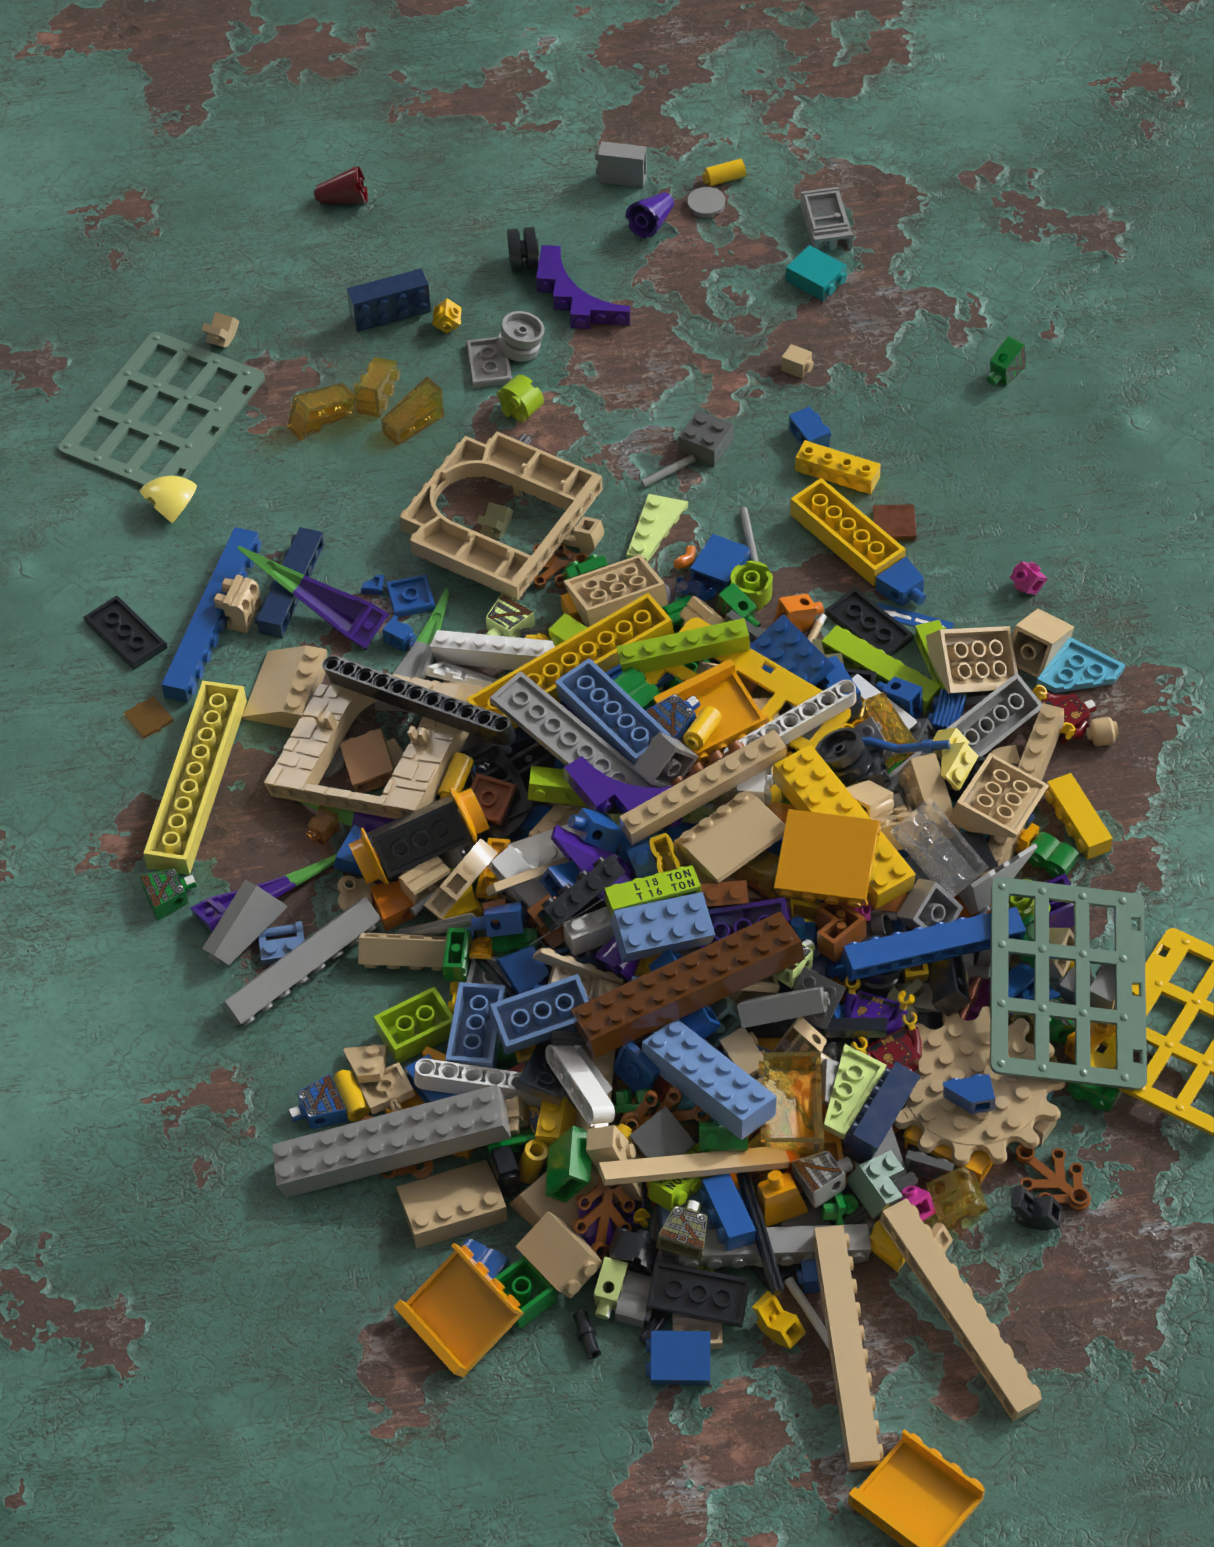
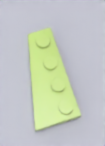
M648 494L627 552V559L641 554L648 563L659 548L662 539L667 537L670 528L678 522L681 513L685 512L688 508V501Z
M846 1044L844 1045L823 1125L824 1130L843 1140L845 1139L886 1070V1064Z

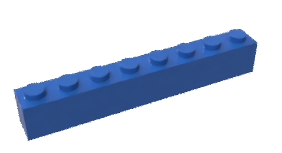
M1017 907L1010 908L1009 939L1022 940L1026 932L1025 926ZM983 912L970 918L961 917L948 923L938 922L930 927H917L904 933L895 932L882 938L873 937L868 941L860 943L851 942L844 946L840 958L849 981L988 950L991 949V913Z

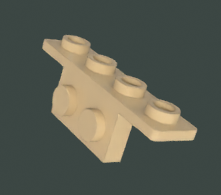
M540 948L532 957L537 961L552 966L548 984L579 974L589 1001L593 999L596 983L599 979L622 985L624 979L617 977L613 972H603L592 964H582L571 956L556 954L550 948Z

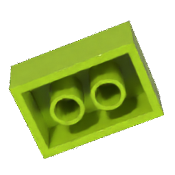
M435 986L374 1016L376 1032L384 1045L387 1044L389 1053L396 1063H402L422 1053L426 1046L432 1048L448 1040L453 1020L452 1012Z

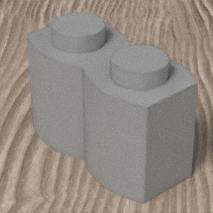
M633 1271L628 1272L615 1311L616 1321L643 1328L645 1322L651 1320L653 1311L646 1309L651 1276Z

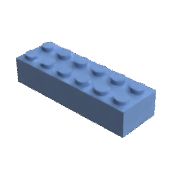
M590 658L555 681L558 698L592 731L633 765L636 764L639 756L645 752L651 740L659 732L671 737L654 718Z
M679 1020L667 1024L642 1041V1052L661 1070L659 1075L672 1086L680 1089L681 1093L739 1139H744L776 1115L777 1096Z

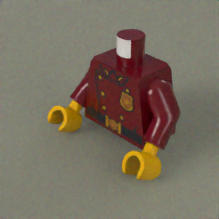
M1037 685L1032 692L1039 701H1042V704L1064 708V724L1059 731V741L1064 744L1072 738L1082 739L1087 732L1086 728L1089 727L1090 713L1096 711V705L1093 700L1082 703L1076 694H1051L1047 692L1044 686Z
M911 1012L913 1017L911 1023L906 1021L905 1014L902 1015V1022L908 1025L907 1030L903 1027L870 1045L867 1044V1040L864 1037H858L861 1042V1048L857 1047L855 1042L851 1043V1047L886 1064V1068L892 1069L895 1062H898L911 1071H916L919 1068V1060L922 1058V1040L918 1027H915L917 1021L916 1013Z

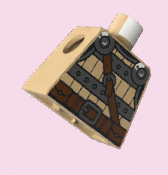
M803 1017L796 1018L778 1041L771 1054L772 1058L792 1068L794 1067L802 1073L806 1072L812 1064L822 1069V1061L826 1058L831 1059L822 1053L826 1044V1038Z

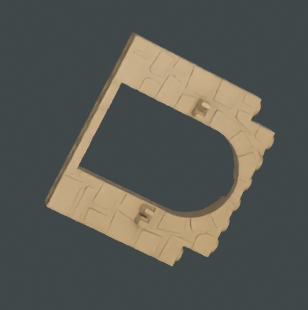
M496 432L492 438H489L486 444L465 436L461 442L456 444L454 451L445 458L441 467L434 471L432 478L423 485L420 493L413 497L408 508L401 512L399 518L401 530L411 534L409 540L411 554L427 559L429 562L479 582L518 601L568 536V533L571 532L596 497L603 490L602 476L499 432ZM485 476L513 486V494L518 497L522 496L523 491L541 500L550 502L557 507H562L566 512L532 556L447 519L435 505L437 498L449 484L466 477Z
M399 674L391 675L464 702L467 700L461 685L440 683L436 680L431 682L418 677L411 678ZM319 684L264 784L273 797L399 819L433 803L453 754L460 752L469 733L422 717L419 727L416 729L415 726H411L407 732L411 742L408 744L401 761L397 764L391 779H389L383 790L382 796L318 785L354 719L366 707L379 700L341 686Z

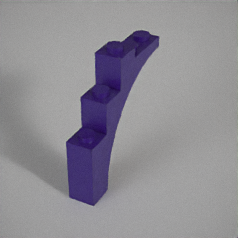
M541 245L536 277L537 292L553 293L554 310L570 311L571 328L590 329L591 323L630 326V306L609 303L587 294L569 278L563 268L561 246Z
M583 756L565 766L563 773L565 781L588 808L601 813L608 812L615 805L623 815L673 787H639L622 783L594 768ZM683 817L662 829L666 831L670 827L675 828L682 822Z

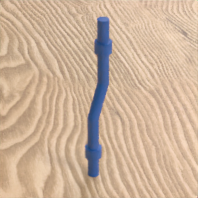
M872 737L861 738L865 746L897 754L920 751L923 753H933V750L950 749L949 740L932 741L930 739L922 740L921 743L897 745Z

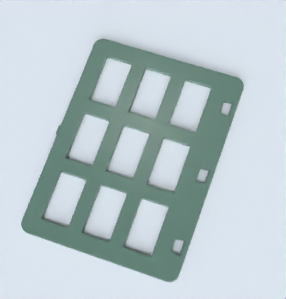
M153 332L146 338L108 386L102 390L99 397L61 441L59 451L62 455L142 487L159 477L176 476L180 471L185 472L181 477L188 479L265 381L264 373L164 333ZM158 347L176 353L156 379L138 373ZM188 359L206 365L186 391L168 384ZM218 370L235 376L236 378L216 403L198 396ZM129 383L147 389L126 415L109 409ZM245 388L250 389L246 395L242 394ZM159 394L177 401L157 427L139 421ZM189 406L207 413L187 439L169 433ZM99 419L117 425L96 452L79 445ZM213 429L218 430L214 436L209 435ZM129 431L147 437L127 464L109 457ZM160 443L178 449L158 476L140 470L141 466Z
M1005 877L994 879L991 884V959L989 968L991 1070L999 1075L1130 1090H1141L1147 1083L1143 898L1136 893ZM1009 896L1034 899V941L1009 939ZM1049 901L1074 904V946L1049 943ZM1089 905L1114 908L1115 951L1090 948ZM1131 919H1138V930L1131 929ZM1008 954L1034 957V1000L1008 997ZM1049 959L1075 962V1005L1049 1002ZM1090 963L1115 966V1010L1090 1007ZM1132 985H1139V996L1132 995ZM1008 1013L1034 1016V1060L1008 1057ZM1049 1018L1075 1020V1065L1049 1062ZM1090 1022L1116 1025V1070L1090 1066ZM1133 1052H1140V1063L1133 1062Z

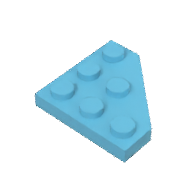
M1069 637L1037 678L1036 684L1044 686L1053 693L1114 684L1123 673L1125 664Z

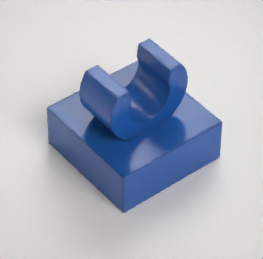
M841 958L836 962L829 959L827 969L829 978L838 976L840 982H844L847 973Z

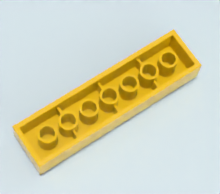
M811 744L773 765L772 780L796 810L871 819ZM880 832V836H877L867 899L875 909L912 890L916 877L915 872L882 832Z

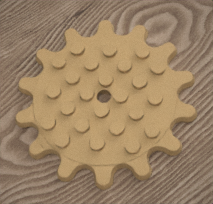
M983 1007L979 1011L978 1017L972 1021L961 1019L958 1012L949 1017L943 1013V1026L936 1030H931L920 1023L915 1024V1027L919 1029L922 1040V1058L919 1060V1068L914 1072L921 1077L905 1102L904 1109L900 1111L893 1123L895 1127L899 1129H905L910 1126L920 1128L922 1137L918 1141V1149L928 1154L934 1151L936 1147L946 1145L951 1148L953 1153L952 1161L957 1166L967 1165L972 1153L975 1151L986 1152L991 1162L999 1165L1007 1160L1006 1147L1009 1143L1019 1142L1029 1149L1039 1145L1040 1139L1034 1132L1033 1126L1040 1120L1055 1122L1060 1118V1110L1057 1106L1049 1103L1046 1097L1049 1092L1064 1088L1066 1082L994 1073L990 1068V1007ZM1019 1018L1008 1026V1057L1034 1060V1044H1030L1025 1040L1029 1032V1024L1025 1019ZM1049 1043L1050 1059L1051 1057H1053L1055 1050L1054 1047ZM976 1074H990L995 1096V1110L975 1114L967 1112L943 1097V1082L952 1078L963 1079Z

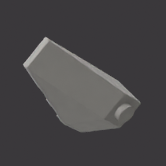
M1036 843L957 892L971 916L977 912L983 913L991 909V884L997 877L1014 878L1037 849Z

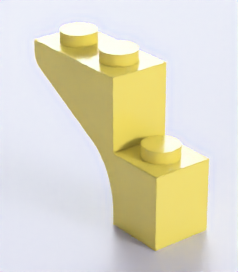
M957 728L938 730L932 741L949 740L950 749L933 750V752L941 760V776L951 784L955 791H958L965 782L978 755L968 745L969 741Z

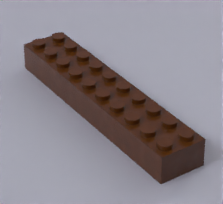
M780 911L571 1009L575 1027L594 1058H598L805 960L802 941Z

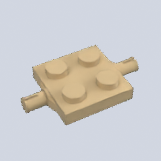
M399 1062L385 1067L382 1081L358 1082L372 1114L391 1107L393 1112L400 1111L402 1108L399 1103L416 1096Z

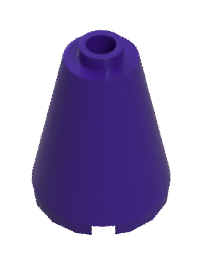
M662 192L632 203L627 208L625 214L626 219L630 223L628 225L630 230L641 238L653 237L673 209L674 200L670 194Z
M615 936L603 945L592 958L601 968L605 967L610 972L616 974L617 977L624 979L623 982L625 983L632 981V976H635L641 960L622 963Z

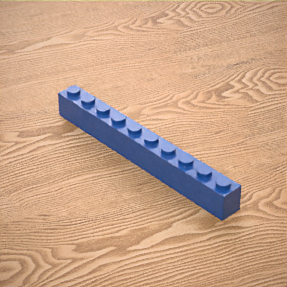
M234 527L162 682L164 698L188 703L191 696L195 695L197 682L204 675V667L211 660L213 647L217 646L219 634L221 631H224L228 617L225 616L224 609L215 607L214 599L218 593L227 595L226 592H222L221 588L225 578L234 580L236 575L247 578L249 568L252 569L254 562L240 552L237 546H241L254 553H259L262 543L259 541L258 532Z

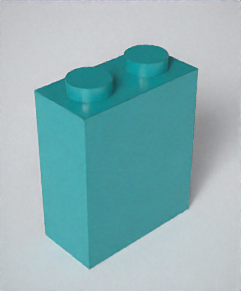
M810 245L786 267L787 282L822 301L831 296L835 289L844 284L847 279L846 264Z

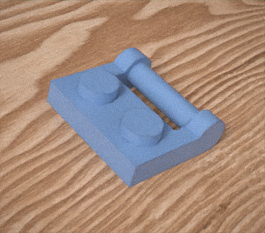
M302 921L295 922L292 925L266 928L258 936L262 965L274 964L305 941ZM297 933L296 937L266 941V937Z

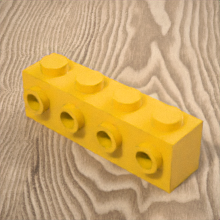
M806 440L795 458V471L819 479L822 478L823 480L849 487L859 492L872 494L880 478L881 464Z
M1072 773L1047 781L1049 786L1045 791V798L1055 808L1057 818L1065 824L1067 834L1075 840L1078 851L1083 853L1087 860L1110 852L1113 838Z

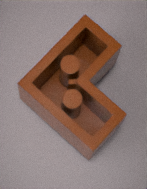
M548 894L527 909L523 917L531 928L537 930L539 938L544 936L541 938L544 945L555 950L565 942L563 925L547 934L550 932L549 929L537 916L544 909L541 904L551 897Z
M824 901L816 908L817 927L821 929L817 932L818 951L833 962L840 959L843 948L848 943H859L867 937L866 918L844 903L839 902L838 905H831Z

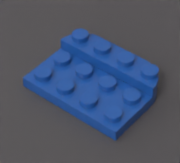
M784 614L762 633L753 643L750 642L751 649L814 686L835 668L827 657ZM764 664V667L762 668L763 670H765L766 672H768V673H770V674H771V673L773 672V670H774V669H772L771 667H769V666H767V665H765V664Z

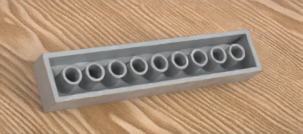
M1016 673L946 729L957 728L969 741L968 745L978 756H983L1041 709L1042 703L1019 674ZM922 751L913 754L910 758L919 757L932 753H923ZM937 757L941 769V760ZM910 758L889 773L890 782H886L887 790L893 792V795L900 792L905 805V790L899 783L898 774Z
M493 1085L273 1144L276 1186L286 1198L511 1139L505 1096L498 1085Z

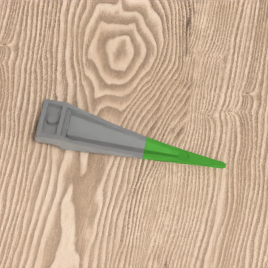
M447 588L444 590L416 642L392 675L399 674L411 678L429 679V676L425 675L427 667L432 665L434 658L430 645L436 631L441 630L449 597ZM376 701L375 703L377 711L409 712L382 701Z

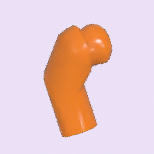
M688 545L685 554L674 560V567L678 570L691 567L695 562L696 547Z

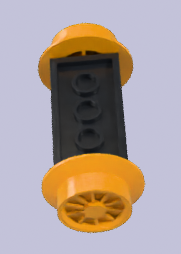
M450 787L449 791L452 799L450 796H447L368 832L374 847H372L362 827L361 838L348 845L366 884L380 879L383 883L389 885L380 865L381 863L388 878H391L471 841L470 838L474 845H476L477 834L489 829V825L472 789L457 793Z

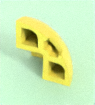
M163 476L151 480L139 491L146 500L153 504L159 513L173 523L192 498L197 485L183 477Z

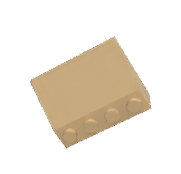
M641 554L564 581V585L587 628L647 593L654 598L660 607L668 605L665 583Z
M1010 626L941 629L926 635L929 657L948 694L995 691L1018 673Z
M299 646L268 651L242 718L244 720L294 729L299 719L303 716L302 714L308 703L313 698L319 684H322L325 676L322 663L327 658V650L312 646Z
M990 753L957 801L948 821L968 832L1016 838L1049 785Z
M745 790L737 794L727 804L720 806L709 817L702 819L692 829L682 833L675 840V843L685 863L690 866L693 865L695 869L720 883L784 836L785 824L758 797Z
M487 1160L396 1187L416 1249L508 1221L503 1196Z

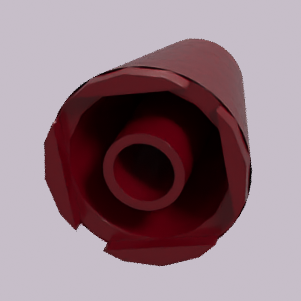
M360 166L353 167L316 185L314 190L316 201H319L320 204L367 203L368 190L367 186H364L363 180H365Z

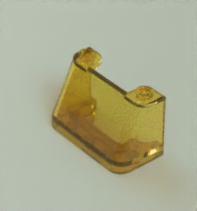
M821 1052L763 1053V1061H759V1075H764V1087L777 1096L776 1115L765 1123V1128H761V1143H766V1148L809 1155L824 1152Z

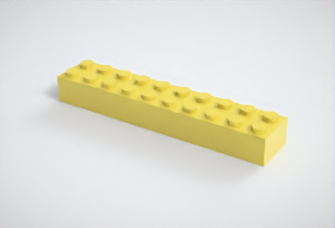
M202 681L144 851L147 869L163 871L173 868L179 874L190 875L247 703L244 686Z

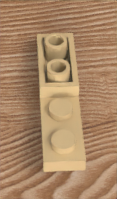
M480 839L423 906L441 920L498 852L484 840Z

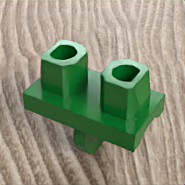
M651 1088L636 1090L637 1101H632L631 1089L616 1091V1104L613 1105L615 1113L635 1111L643 1101L644 1094L647 1091H652ZM652 1096L647 1097L648 1101H654ZM659 1100L657 1101V1104L654 1107H649L647 1111L652 1110V1108L659 1107ZM631 1121L632 1126H636V1123Z
M839 1192L820 1205L822 1206V1219L834 1220L836 1226H844L842 1215L855 1212L858 1208L856 1197L849 1194L842 1196V1193Z

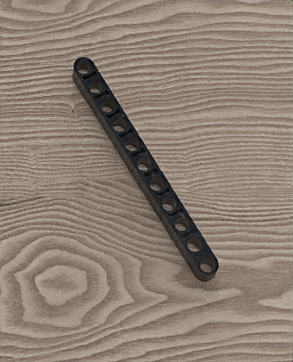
M329 656L322 663V667L332 684L500 745H510L516 740L517 735L510 719L501 714L338 656Z

